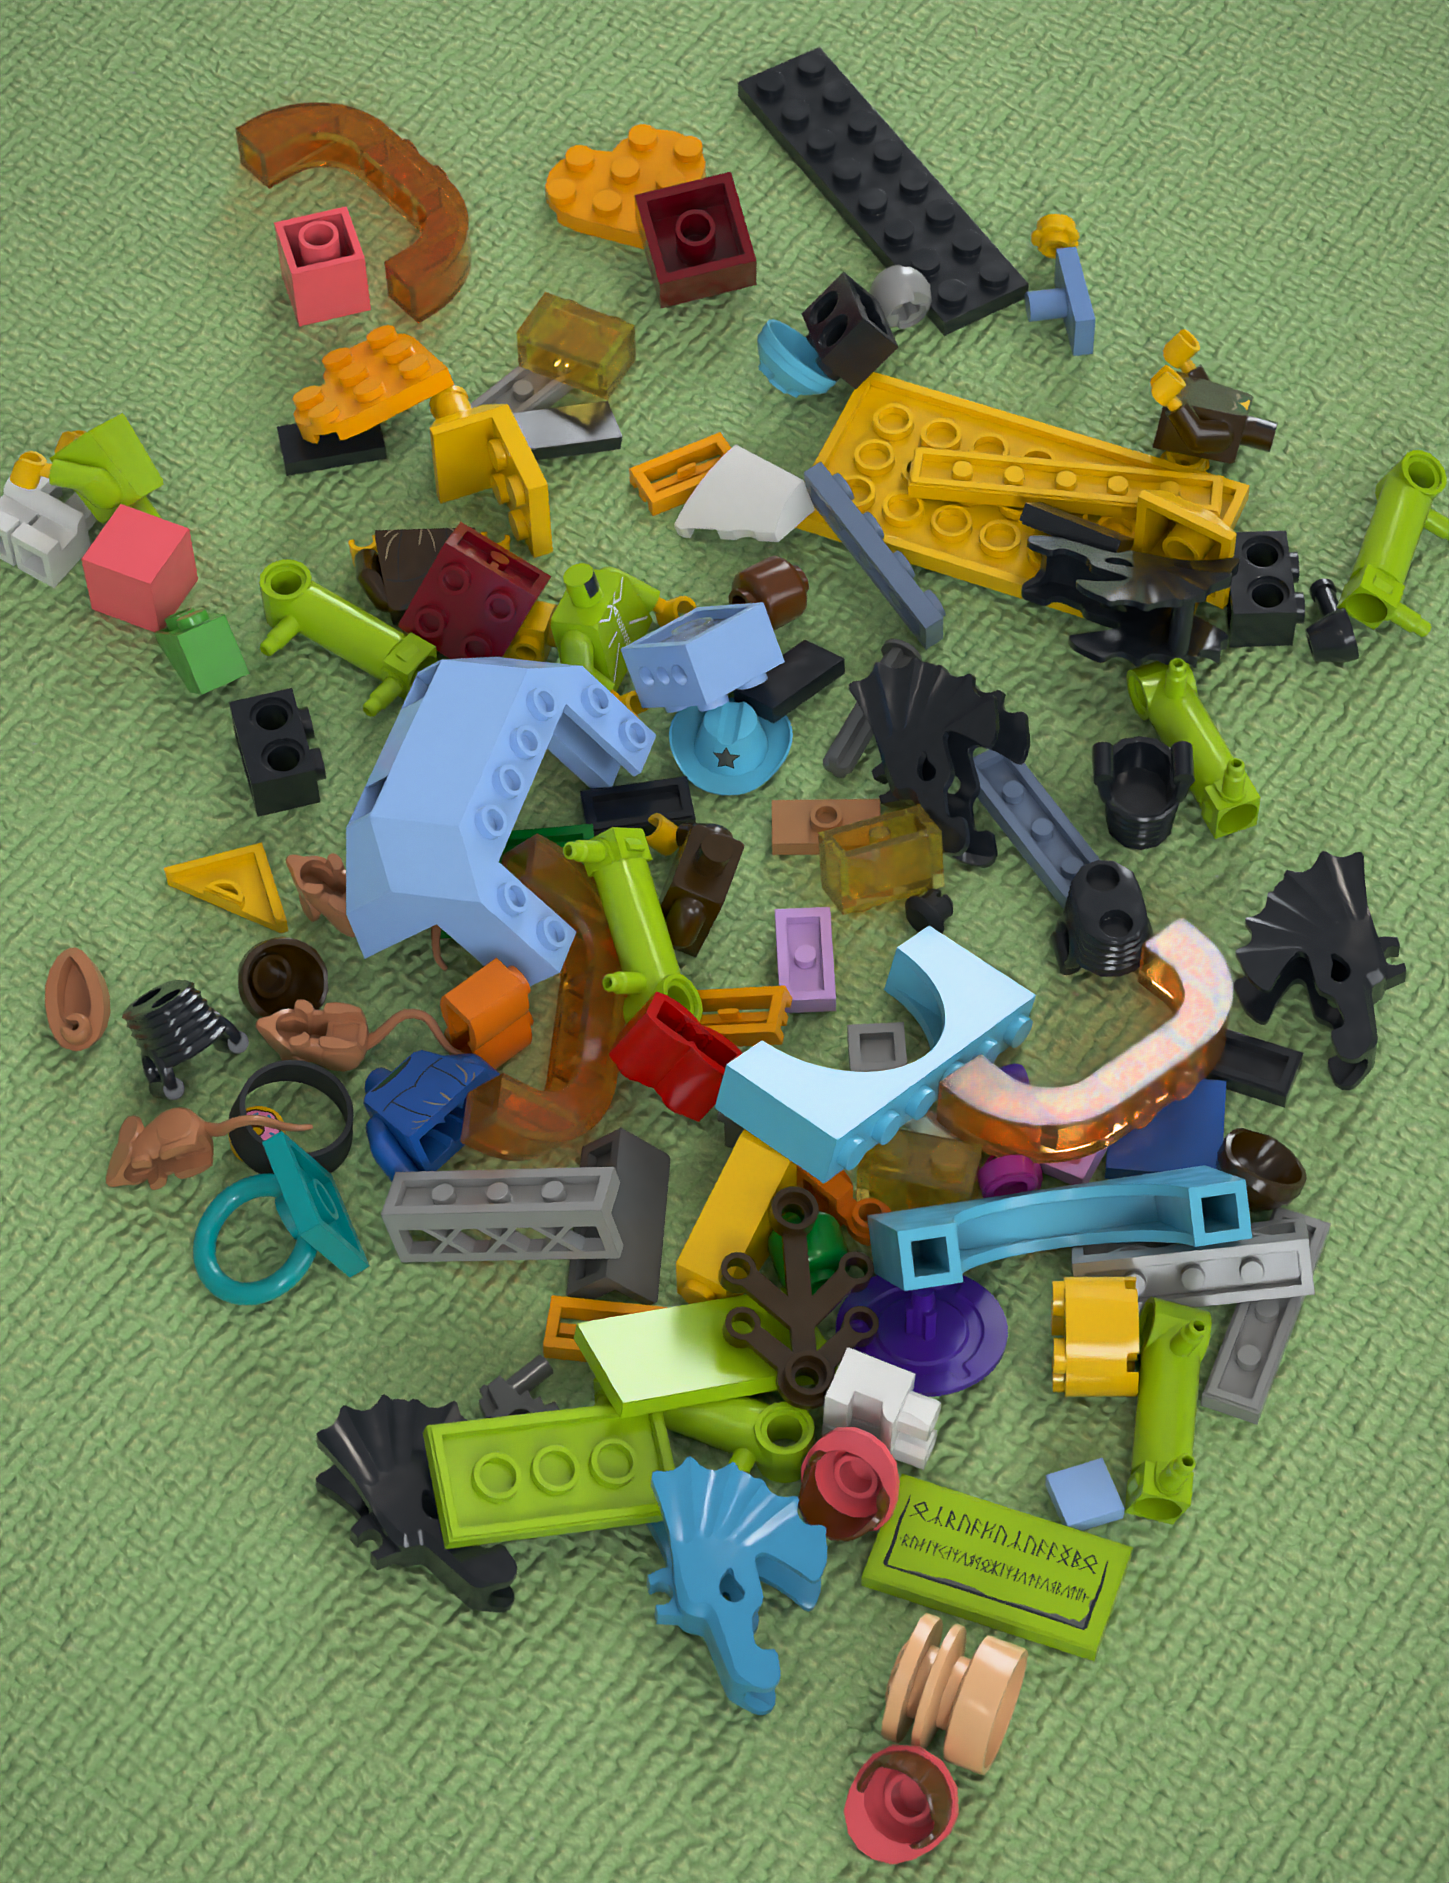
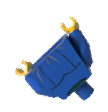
M424 1050L413 1052L393 1071L383 1067L373 1070L365 1082L364 1089L366 1095L363 1102L370 1116L365 1129L372 1157L391 1182L395 1172L437 1171L504 1110V1107L508 1110V1129L518 1137L529 1136L531 1125L526 1117L520 1115V1113L528 1114L534 1120L540 1122L543 1112L542 1103L537 1095L523 1092L516 1095L510 1090L513 1084L476 1054L443 1056Z

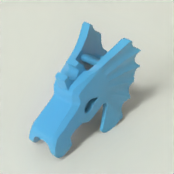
M689 1456L674 1470H657L652 1472L651 1488L658 1502L663 1521L646 1523L657 1543L666 1568L647 1575L646 1585L649 1595L655 1592H664L671 1598L670 1602L664 1605H655L654 1616L656 1624L678 1625L687 1633L703 1637L728 1699L751 1713L766 1715L775 1706V1688L780 1681V1665L778 1654L774 1649H761L754 1641V1634L759 1624L758 1611L763 1602L760 1581L782 1592L807 1612L813 1610L821 1592V1577L827 1564L826 1528L823 1525L806 1524L800 1519L797 1512L799 1503L797 1496H777L768 1489L761 1478H754L745 1471H740L735 1462H731L718 1470H710L704 1468L694 1458ZM726 1595H727V1597L729 1598V1601L726 1600L723 1596H726Z

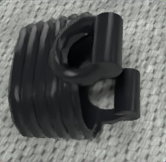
M1142 736L1124 738L1114 745L1109 742L1095 743L1092 746L1093 782L1098 787L1102 802L1105 803V816L1109 834L1124 847L1137 850L1157 847L1171 834L1179 803L1183 802L1188 794L1190 785L1195 782L1192 744L1187 741H1178L1170 748L1158 739Z
M1096 860L1081 866L1071 881L1063 914L1057 920L1055 931L1050 936L1060 973L1072 975L1083 968L1100 977H1120L1136 971L1143 962L1155 960L1159 956V950L1150 920L1147 917L1142 891L1134 873L1115 861Z
M187 980L168 981L151 989L131 1003L122 1015V1018L127 1022L126 1027L132 1031L131 1036L137 1041L136 1045L141 1049L143 1071L149 1082L150 1094L155 1098L179 1099L185 1091V1086L180 1079L175 1077L172 1067L193 1058L211 1044L214 1045L217 1051L225 1053H242L249 1045L247 1035L239 1031L232 1022L215 1011L214 1008L208 1006L207 999L202 998L201 991L194 987L195 983Z

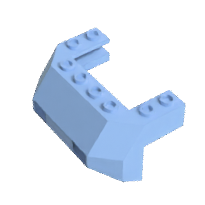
M502 657L441 659L419 671L346 827V915L364 959L437 924L482 965L485 966L495 958H498L506 967L510 965L515 966L525 976L530 986L560 973L577 931L499 863V859L547 749L590 789L609 788L613 786L621 765L633 777L642 772L656 734L583 666Z

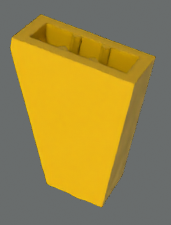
M745 1129L739 1136L676 1261L677 1293L682 1295L688 1304L740 1296L745 1293H731L721 1286L718 1279L721 1263L727 1255L741 1252L749 1255L754 1260L758 1271L761 1269L770 1255L768 1251V1237L773 1229L769 1223L768 1214L773 1198L781 1189L797 1186V1165ZM733 1266L727 1269L730 1276L735 1279L747 1277L745 1270L740 1267Z

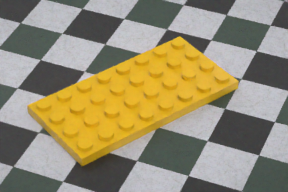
M873 372L857 389H854L813 464L814 466L821 461L832 476L839 473L846 480L854 495L852 502L862 514L868 511L875 517L884 533L882 540L892 553L899 550L912 565L1023 599L1021 596L1023 584L1038 573L1042 554L1027 547V539L1035 535H1051L1022 524L1020 517L1024 508L907 497L914 446L1211 474L877 372ZM1224 478L1220 519L1234 530L1248 500L1250 485ZM815 507V510L795 527L841 542ZM1071 513L1134 538L1136 519ZM1055 602L1046 606L1084 618L1079 610L1063 603ZM1195 603L1194 614L1197 610L1199 603Z

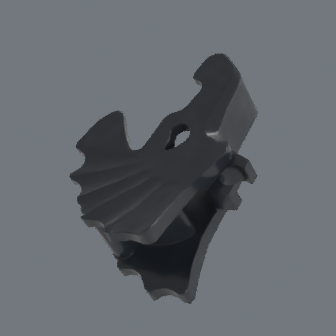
M1035 535L1028 537L1027 547L1042 554L1038 573L1023 584L1021 590L1022 598L1040 606H1047L1055 602L1063 603L1079 610L1086 620L1111 628L1110 630L1070 635L1068 644L1078 654L1097 663H1104L1116 657L1125 658L1136 667L1149 660H1156L1169 665V662L1174 658L1183 659L1193 668L1196 667L1197 661L1200 658H1208L1217 664L1220 663L1221 651L1227 649L1228 635L1223 630L1194 615L1195 603L1204 602L1209 594L1231 586L1232 578L1238 573L1239 558L1184 560L1138 551L1108 552L1055 536Z
M913 657L903 668L897 669L876 662L870 675L860 681L850 683L849 690L873 730L882 762L871 770L873 778L884 785L888 783L890 787L886 794L879 795L881 804L891 809L906 806L917 808L934 850L964 864L981 868L990 867L996 861L998 850L993 832L989 830L977 831L975 827L973 804L980 793V782L973 760V752L978 747H983L1003 755L1015 764L1022 765L1026 761L1030 749L1028 715L1022 711L1008 712L1004 706L1006 694L1000 690L988 693L982 692L976 685V677L972 674L956 677L950 674L944 666L923 662L916 657ZM956 776L961 782L960 789L955 794H950L948 789Z
M1322 851L1310 869L1304 872L1286 870L1283 880L1274 887V891L1268 893L1265 908L1259 914L1245 919V927L1251 934V941L1246 946L1238 948L1235 952V956L1245 976L1233 982V990L1245 1013L1256 1023L1266 1025L1276 1006L1290 987L1294 984L1303 985L1306 989L1314 1019L1332 1030L1331 1042L1337 1054L1328 1059L1327 1068L1332 1081L1341 1090L1349 1091L1356 1088L1374 1067L1378 1041L1374 1004L1383 998L1386 990L1405 982L1406 967L1405 963L1391 965L1386 962V959L1389 957H1399L1400 944L1398 937H1378L1367 902L1364 855L1362 852L1338 857ZM1328 999L1333 1001L1336 1004L1337 1008H1333L1332 1006H1330L1328 1004Z
M384 1394L371 1409L362 1411L343 1405L334 1424L316 1433L318 1448L334 1463L333 1466L316 1477V1488L319 1492L340 1504L358 1520L351 1528L350 1540L358 1548L362 1542L374 1540L379 1549L371 1552L370 1563L376 1570L394 1564L401 1567L423 1565L472 1610L504 1613L510 1610L515 1599L510 1585L517 1576V1564L504 1545L497 1544L490 1548L474 1545L445 1549L423 1431L427 1425L469 1421L460 1414L457 1402L452 1401L445 1406L434 1408L426 1406L417 1399H411L410 1401L404 1399L392 1400Z

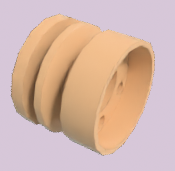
M925 1613L917 1623L908 1642L900 1650L892 1669L885 1694L886 1707L882 1720L881 1735L884 1739L899 1744L905 1738L914 1721L911 1746H920L926 1749L938 1729L946 1731L943 1752L944 1760L984 1776L998 1754L1014 1713L1027 1667L1028 1651L1025 1648L988 1635L978 1646L972 1659L964 1657L967 1633L965 1627L955 1623L950 1628L939 1648L943 1621L937 1616Z

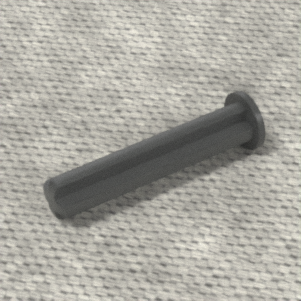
M889 639L885 641L881 648L883 658L880 663L895 669L903 668L913 657L922 660L920 653L912 645L899 639ZM857 702L823 759L825 770L832 772L837 778H844L853 771L874 735L868 720Z

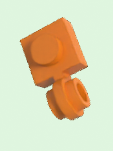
M797 1165V1187L811 1192L818 1202L819 1211L833 1215L840 1224V1227L843 1224L846 1225L849 1235L855 1241L862 1245L871 1246L868 1222H866L868 1221L867 1215L891 1212L890 1208L875 1198H865L857 1202L853 1198L852 1182L844 1170L827 1182L822 1183Z

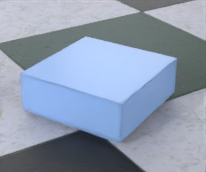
M1103 1458L1046 1475L1045 1486L1062 1525L1084 1531L1123 1519L1125 1508Z

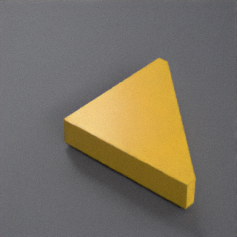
M262 842L164 867L169 886L278 933L289 931L287 919Z

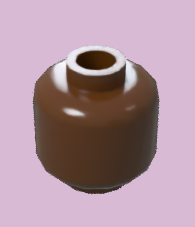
M770 556L736 574L732 581V590L729 594V605L763 602L772 628L775 631L803 615L807 607V592L809 590L807 577L797 565H792L784 558Z

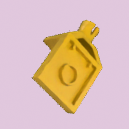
M451 386L432 396L429 406L435 421L430 427L436 493L440 504L492 488L497 502L500 505L507 503L510 509L508 518L515 539L517 541L525 540L533 558L553 553L548 483L509 405L484 404L472 408L465 389L460 386Z

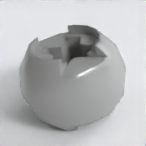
M895 265L886 268L876 276L869 290V293L879 302L889 326L898 327L899 329L912 327L919 323L927 314L932 303L930 284L922 273L912 267Z

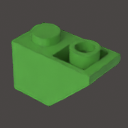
M194 607L187 608L166 617L164 620L167 627L154 632L158 644L190 693L203 695L250 674L224 614L207 613L206 608L195 611Z

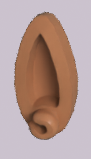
M76 947L66 949L57 956L50 968L45 985V1008L49 1028L57 1043L61 1047L72 1051H82L95 1045L107 1028L111 1013L110 995L104 977L96 964L82 950Z

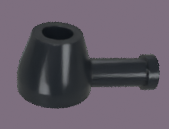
M1330 579L1315 581L1310 586L1309 593L1312 600L1317 604L1322 618L1305 629L1313 660L1316 662L1342 663L1359 659L1358 647L1349 616L1345 608H1337L1339 601L1336 597L1337 590L1334 582Z

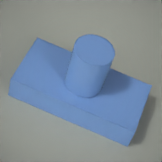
M1077 248L1056 249L1055 288L1025 293L1028 321L1034 322L1063 318L1073 356L1093 354L1095 315Z

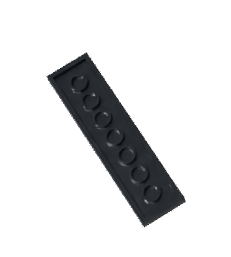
M820 47L738 82V97L884 267L901 265L903 267H912L923 274L930 284L932 299L926 315L944 336L1025 299L1029 283Z

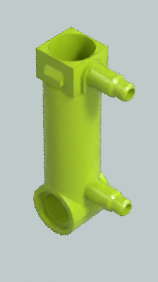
M1412 450L1406 453L1376 484L1375 495L1377 504L1351 572L1350 580L1345 584L1337 605L1338 609L1345 608L1348 615L1373 630L1383 621L1388 620L1407 632H1413L1420 637H1426L1432 628L1431 623L1423 619L1421 614L1401 603L1405 588L1403 584L1423 528L1437 537L1449 541V519L1431 508L1433 500L1443 491L1447 482L1445 469L1432 454L1423 450Z
M291 559L275 561L265 567L260 574L259 585L264 616L267 624L273 628L267 634V638L260 643V651L265 656H272L299 632L381 680L382 683L369 695V699L362 706L363 712L369 717H375L381 710H385L398 696L405 700L417 673L437 662L436 646L412 632L408 635L404 634L312 580L309 568L299 561Z
M1174 658L1169 662V665L1156 661L1129 670L1126 675L1127 688L1132 705L1138 716L1144 721L1150 720L1162 743L1171 748L1178 741H1187L1192 744L1195 782L1190 785L1189 790L1202 809L1201 816L1214 839L1256 826L1261 797L1245 772V763L1243 760L1233 757L1198 697L1196 681L1189 664L1181 658Z
M612 827L590 840L567 842L563 848L565 858L575 860L576 862H583L587 876L594 877L622 970V972L605 975L602 985L607 992L629 994L623 1004V1015L626 1024L655 992H660L673 998L700 1021L703 1011L701 998L692 982L681 974L648 866L652 856L644 830L642 828Z
M1152 1296L1147 1299L1139 1315V1354L1141 1359L1130 1469L1131 1476L1127 1480L1124 1513L1173 1525L1191 1506L1194 1477L1192 1470L1196 1466V1461L1193 1457L1200 1363L1203 1360L1210 1340L1212 1318L1208 1311Z
M595 1377L593 1380L594 1406L611 1404ZM743 1396L663 1411L666 1429L732 1454L728 1464L735 1462L740 1471L750 1474L754 1464H756L763 1476L774 1482L791 1483L800 1480L802 1463L808 1451L815 1445L813 1418L807 1410L796 1408L786 1401L770 1405L755 1398ZM787 1438L797 1443L792 1446L782 1447L772 1442Z

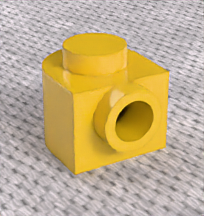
M537 600L505 652L504 658L546 662L551 647L556 648L551 630V617L558 605Z

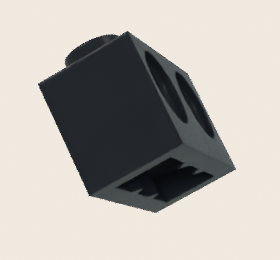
M845 272L802 313L809 331L806 339L818 353L815 361L819 368L830 379L838 381L842 378L854 389H857L899 348L879 302Z
M1286 530L1235 532L1237 535L1234 558H1239L1240 562L1238 573L1232 578L1229 601L1225 606L1229 648L1293 645L1296 624H1304L1305 620L1304 594L1294 590V583L1299 581L1298 552H1289Z
M292 688L229 702L234 734L257 817L320 803L317 781L326 779L324 762L319 747L309 749L307 739L315 738L308 707H297Z

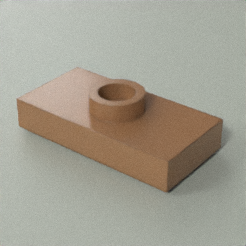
M880 799L772 800V855L881 854Z

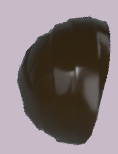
M284 936L271 938L253 946L239 963V994L247 1010L257 1019L271 1016L283 1009H294L297 1000H306L312 1004L315 1010H319L324 1004L328 993L327 968L317 950L307 943Z
M1236 1128L1224 1138L1217 1152V1170L1246 1179L1248 1205L1251 1212L1269 1211L1283 1205L1288 1206L1301 1194L1307 1176L1300 1160L1290 1149L1270 1135L1245 1128Z

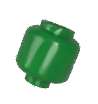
M822 1211L818 1212L812 1231L807 1234L812 1296L836 1272L840 1259L849 1253L840 1224L833 1215ZM787 1212L782 1215V1218L789 1223H801L800 1217L795 1213ZM772 1230L768 1237V1251L778 1280L786 1288L782 1236ZM851 1266L845 1268L846 1273H848Z

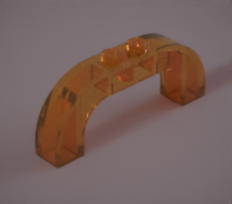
M307 102L282 106L262 113L235 128L241 164L267 188L271 189L304 170L319 167L343 169L359 177L422 233L411 246L384 262L388 297L418 324L444 308L459 293L469 275L472 259L466 204L461 193L449 180L444 170L438 165H432L420 155L410 140L402 139L385 123L367 112L346 105L326 102Z
M538 833L503 854L501 864L577 931L560 971L559 992L544 1091L535 1089L505 1073H501L471 1090L467 1094L460 1141L488 1156L509 1161H527L544 1156L585 1134L602 1119L612 1102L620 1072L608 1054L618 1033L626 1024L623 1015V1004L628 994L607 992L602 985L605 975L622 972L595 879L594 877L587 876L585 866L581 862L565 858L562 847Z
M1179 918L1143 943L1138 974V983L1163 1001L1175 1015L1173 1018L1089 1077L1065 1087L1043 1088L1024 1084L1007 1075L980 1054L939 1082L936 1121L963 1142L978 1150L997 1157L1023 1155L1029 1157L1033 1163H1058L1080 1159L1107 1148L1135 1128H1144L1161 1109L1174 1100L1180 1101L1190 1095L1196 1085L1213 1070L1222 1055L1227 1039L1233 999L1232 978L1224 957L1208 937L1184 918Z

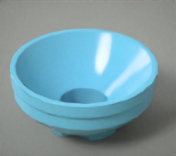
M774 319L767 321L757 336L760 359L759 370L778 390L795 398L799 395L827 393L837 381L830 379L819 368L815 361L818 353L810 345L806 337L780 321Z

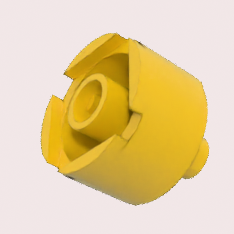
M1064 1277L1063 1281H1052L1051 1336H1063V1338H1053L1052 1392H1064L1065 1397L1138 1396L1139 1372H1135V1361H1137V1354H1139L1138 1292L1135 1289L1136 1277Z

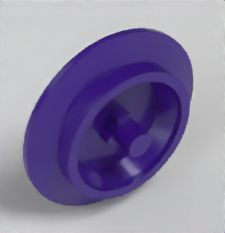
M876 1275L871 1278L866 1289L856 1293L851 1292L844 1300L837 1315L836 1333L840 1330L843 1318L850 1308L855 1306L870 1308L876 1313L879 1320L877 1333L869 1345L855 1347L854 1350L914 1373L913 1392L927 1397H934L962 1391L987 1377L996 1368L1004 1355L1008 1340V1325L1004 1311L995 1297L982 1285L962 1275L963 1282L909 1291H904ZM861 1320L850 1322L851 1328L858 1333L869 1331L868 1325Z

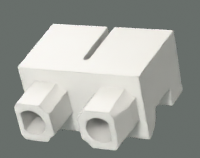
M41 476L37 488L29 490L13 484L9 477L4 486V494L0 497V559L12 566L17 564L18 569L55 588L91 546L88 530L97 519L76 492L65 503L58 500L63 495L62 489L59 486L50 485L48 478Z
M847 1347L825 1396L822 1436L837 1427H857L872 1433L883 1442L894 1459L923 1470L936 1442L937 1430L934 1427L940 1413L941 1402L913 1392L914 1373Z

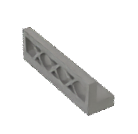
M615 1167L395 1172L381 1212V1217L401 1262L620 1258L624 1246L611 1214L620 1186ZM596 1226L600 1238H585L572 1231L571 1228ZM517 1228H532L547 1237L545 1239H530L515 1230ZM477 1229L492 1238L490 1240H475L461 1232V1230ZM408 1230H422L437 1238V1240L413 1241Z
M1305 1217L1251 1223V1239L1199 1247L1168 1242H1122L1072 1247L1073 1277H1136L1135 1289L1138 1292V1313H1141L1145 1302L1151 1296L1190 1307H1203L1315 1295Z

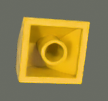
M1143 489L1139 494L1133 551L1184 560L1234 558L1237 534L1213 512L1202 508L1194 501L1183 499L1169 491ZM1230 587L1209 594L1206 602L1224 609L1229 601Z

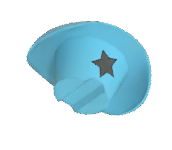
M729 698V701L724 705L708 711L701 712L697 706H690L678 711L669 729V743L672 754L683 774L687 776V779L706 792L729 796L748 793L769 780L785 762L793 738L792 726L786 715L773 724L757 716L752 706L746 702H734V698Z

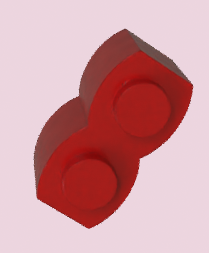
M655 992L618 1033L608 1055L616 1064L620 1073L627 1079L654 1088L669 1110L700 1122L716 1104L726 1065L743 1053L725 1036L709 1027L701 1025L697 1018L679 1002L665 994Z

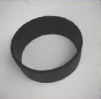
M300 1060L277 1061L253 1073L236 1098L231 1108L229 1119L245 1116L246 1096L265 1084L291 1081L318 1089L337 1105L344 1117L346 1126L341 1135L332 1144L323 1149L307 1153L329 1173L334 1172L346 1159L353 1138V1104L347 1089L341 1081L328 1070L316 1064ZM251 1125L242 1126L229 1132L231 1143L245 1164L259 1174H274L262 1144L265 1140L254 1131Z

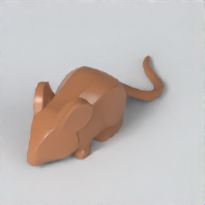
M334 853L329 854L327 859L320 856L293 854L287 856L286 865L299 893L301 907L307 918L314 922L322 914L341 933L349 937H355L346 915V869L342 859ZM436 924L431 927L433 957L438 966L446 971L448 966L443 961L440 951L441 928Z
M297 1000L294 1009H283L271 1016H266L256 1021L257 1030L270 1047L279 1054L282 1061L300 1060L312 1062L334 1071L345 1072L358 1067L368 1050L379 1044L399 1023L413 1018L426 1023L437 1041L451 1055L465 1054L450 1044L437 1021L430 1014L418 1009H403L395 1013L371 1033H369L363 1010L357 1006L341 1002L326 1003L323 1010H315L310 1002Z
M182 1107L162 1112L145 1127L140 1117L129 1116L121 1125L118 1143L108 1166L106 1184L110 1187L138 1185L148 1179L150 1188L157 1190L165 1186L168 1175L174 1173L177 1178L186 1179L200 1174L213 1166L214 1146L212 1137L225 1136L236 1128L248 1125H260L290 1132L307 1131L313 1129V1125L291 1124L261 1115H245L220 1123H211L204 1121L192 1110Z

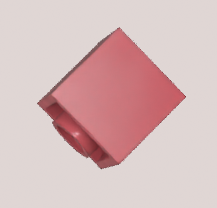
M347 206L274 222L281 275L299 327L371 310L365 257Z
M122 504L119 505L81 558L92 610L152 632H157L166 627L164 619L177 611L198 580L189 528Z

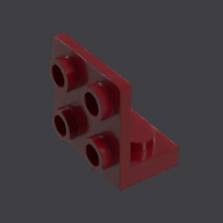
M460 522L441 548L400 620L399 628L408 634L412 632L436 646V651L450 659L503 658L522 623L552 576Z

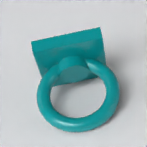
M282 1131L262 1142L274 1174L265 1173L248 1176L220 1192L204 1211L195 1231L193 1241L194 1265L204 1286L217 1298L236 1305H258L280 1297L302 1279L310 1268L317 1251L348 1277H352L369 1267L332 1174ZM275 1197V1206L289 1233L296 1240L292 1253L276 1272L264 1279L254 1282H239L231 1279L221 1270L216 1256L217 1238L224 1222L234 1210L252 1199Z

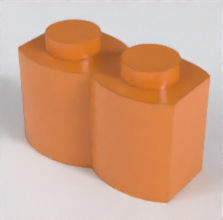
M495 958L443 995L440 1000V1007L447 1025L444 1036L450 1044L465 1054L473 1053L480 1056L495 1070L529 1046L532 1042L531 1026L534 1024V1020L529 1011L528 994H530L531 988L525 976L515 966L510 965L506 967L498 958Z

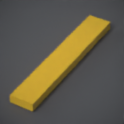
M914 446L907 497L1024 508L1025 503L1043 502L1068 513L1136 519L1138 496L1143 489L1164 490L1183 499L1194 501L1220 518L1224 476Z

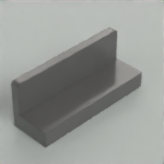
M621 1127L583 1146L580 1167H615L620 1186L611 1214L624 1245L620 1258L570 1259L566 1296L595 1300L616 1290L642 1305H652L658 1301L671 1160L667 1153ZM596 1226L573 1227L574 1232L585 1238H600Z

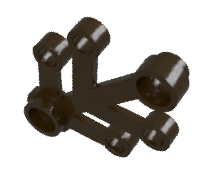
M790 1186L781 1189L774 1196L768 1214L772 1229L782 1236L786 1294L756 1269V1264L749 1255L741 1252L731 1253L723 1259L718 1279L721 1286L728 1292H745L790 1332L791 1350L760 1326L761 1321L757 1313L747 1307L734 1308L727 1314L722 1333L728 1344L736 1348L749 1347L777 1371L776 1386L779 1394L787 1403L799 1409L810 1410L825 1404L826 1393L835 1376L834 1369L841 1363L847 1347L854 1349L855 1347L869 1345L877 1333L879 1320L876 1313L868 1307H852L846 1312L840 1330L816 1351L815 1328L850 1292L856 1293L867 1288L874 1272V1265L871 1259L864 1253L849 1252L840 1259L836 1272L812 1296L807 1234L812 1231L815 1225L819 1206L811 1192L801 1187ZM787 1212L795 1213L800 1217L801 1223H789L782 1218V1214ZM733 1266L740 1267L745 1270L747 1277L735 1279L730 1276L727 1269ZM847 1266H857L864 1272L865 1276L862 1278H852L846 1273L845 1268ZM861 1320L868 1325L869 1331L858 1333L851 1328L850 1322ZM735 1321H743L751 1327L752 1331L748 1334H739L732 1328L731 1324ZM801 1375L808 1376L815 1382V1387L812 1389L803 1388L796 1383L795 1378Z

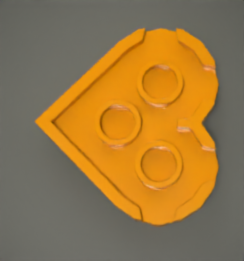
M638 124L629 130L628 137L623 139L612 152L592 150L585 145L572 146L566 151L565 158L560 160L548 173L545 184L546 202L557 214V221L560 225L576 232L644 249L636 223L634 195L705 178L706 163L703 156L702 142L694 136H685L676 131L655 129L648 124Z
M384 325L372 330L367 335L366 341L351 348H338L326 354L322 359L326 369L323 374L325 384L322 386H309L298 391L292 398L296 406L293 415L304 440L318 443L319 435L337 432L341 441L360 434L455 384L448 368L417 339L407 334H397L393 325Z

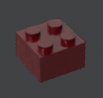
M731 171L634 195L636 223L661 309L757 285V260Z

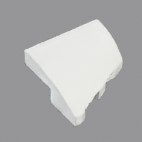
M735 444L709 470L695 488L681 510L674 526L678 535L684 538H691L695 529L717 530L720 539L725 540L752 537L757 541L779 542L815 509L804 480Z

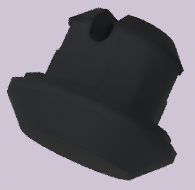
M930 888L921 897L911 896L907 898L905 902L906 918L918 933L927 926H931L943 934L944 921L953 914V902L947 894H943L941 897V890Z

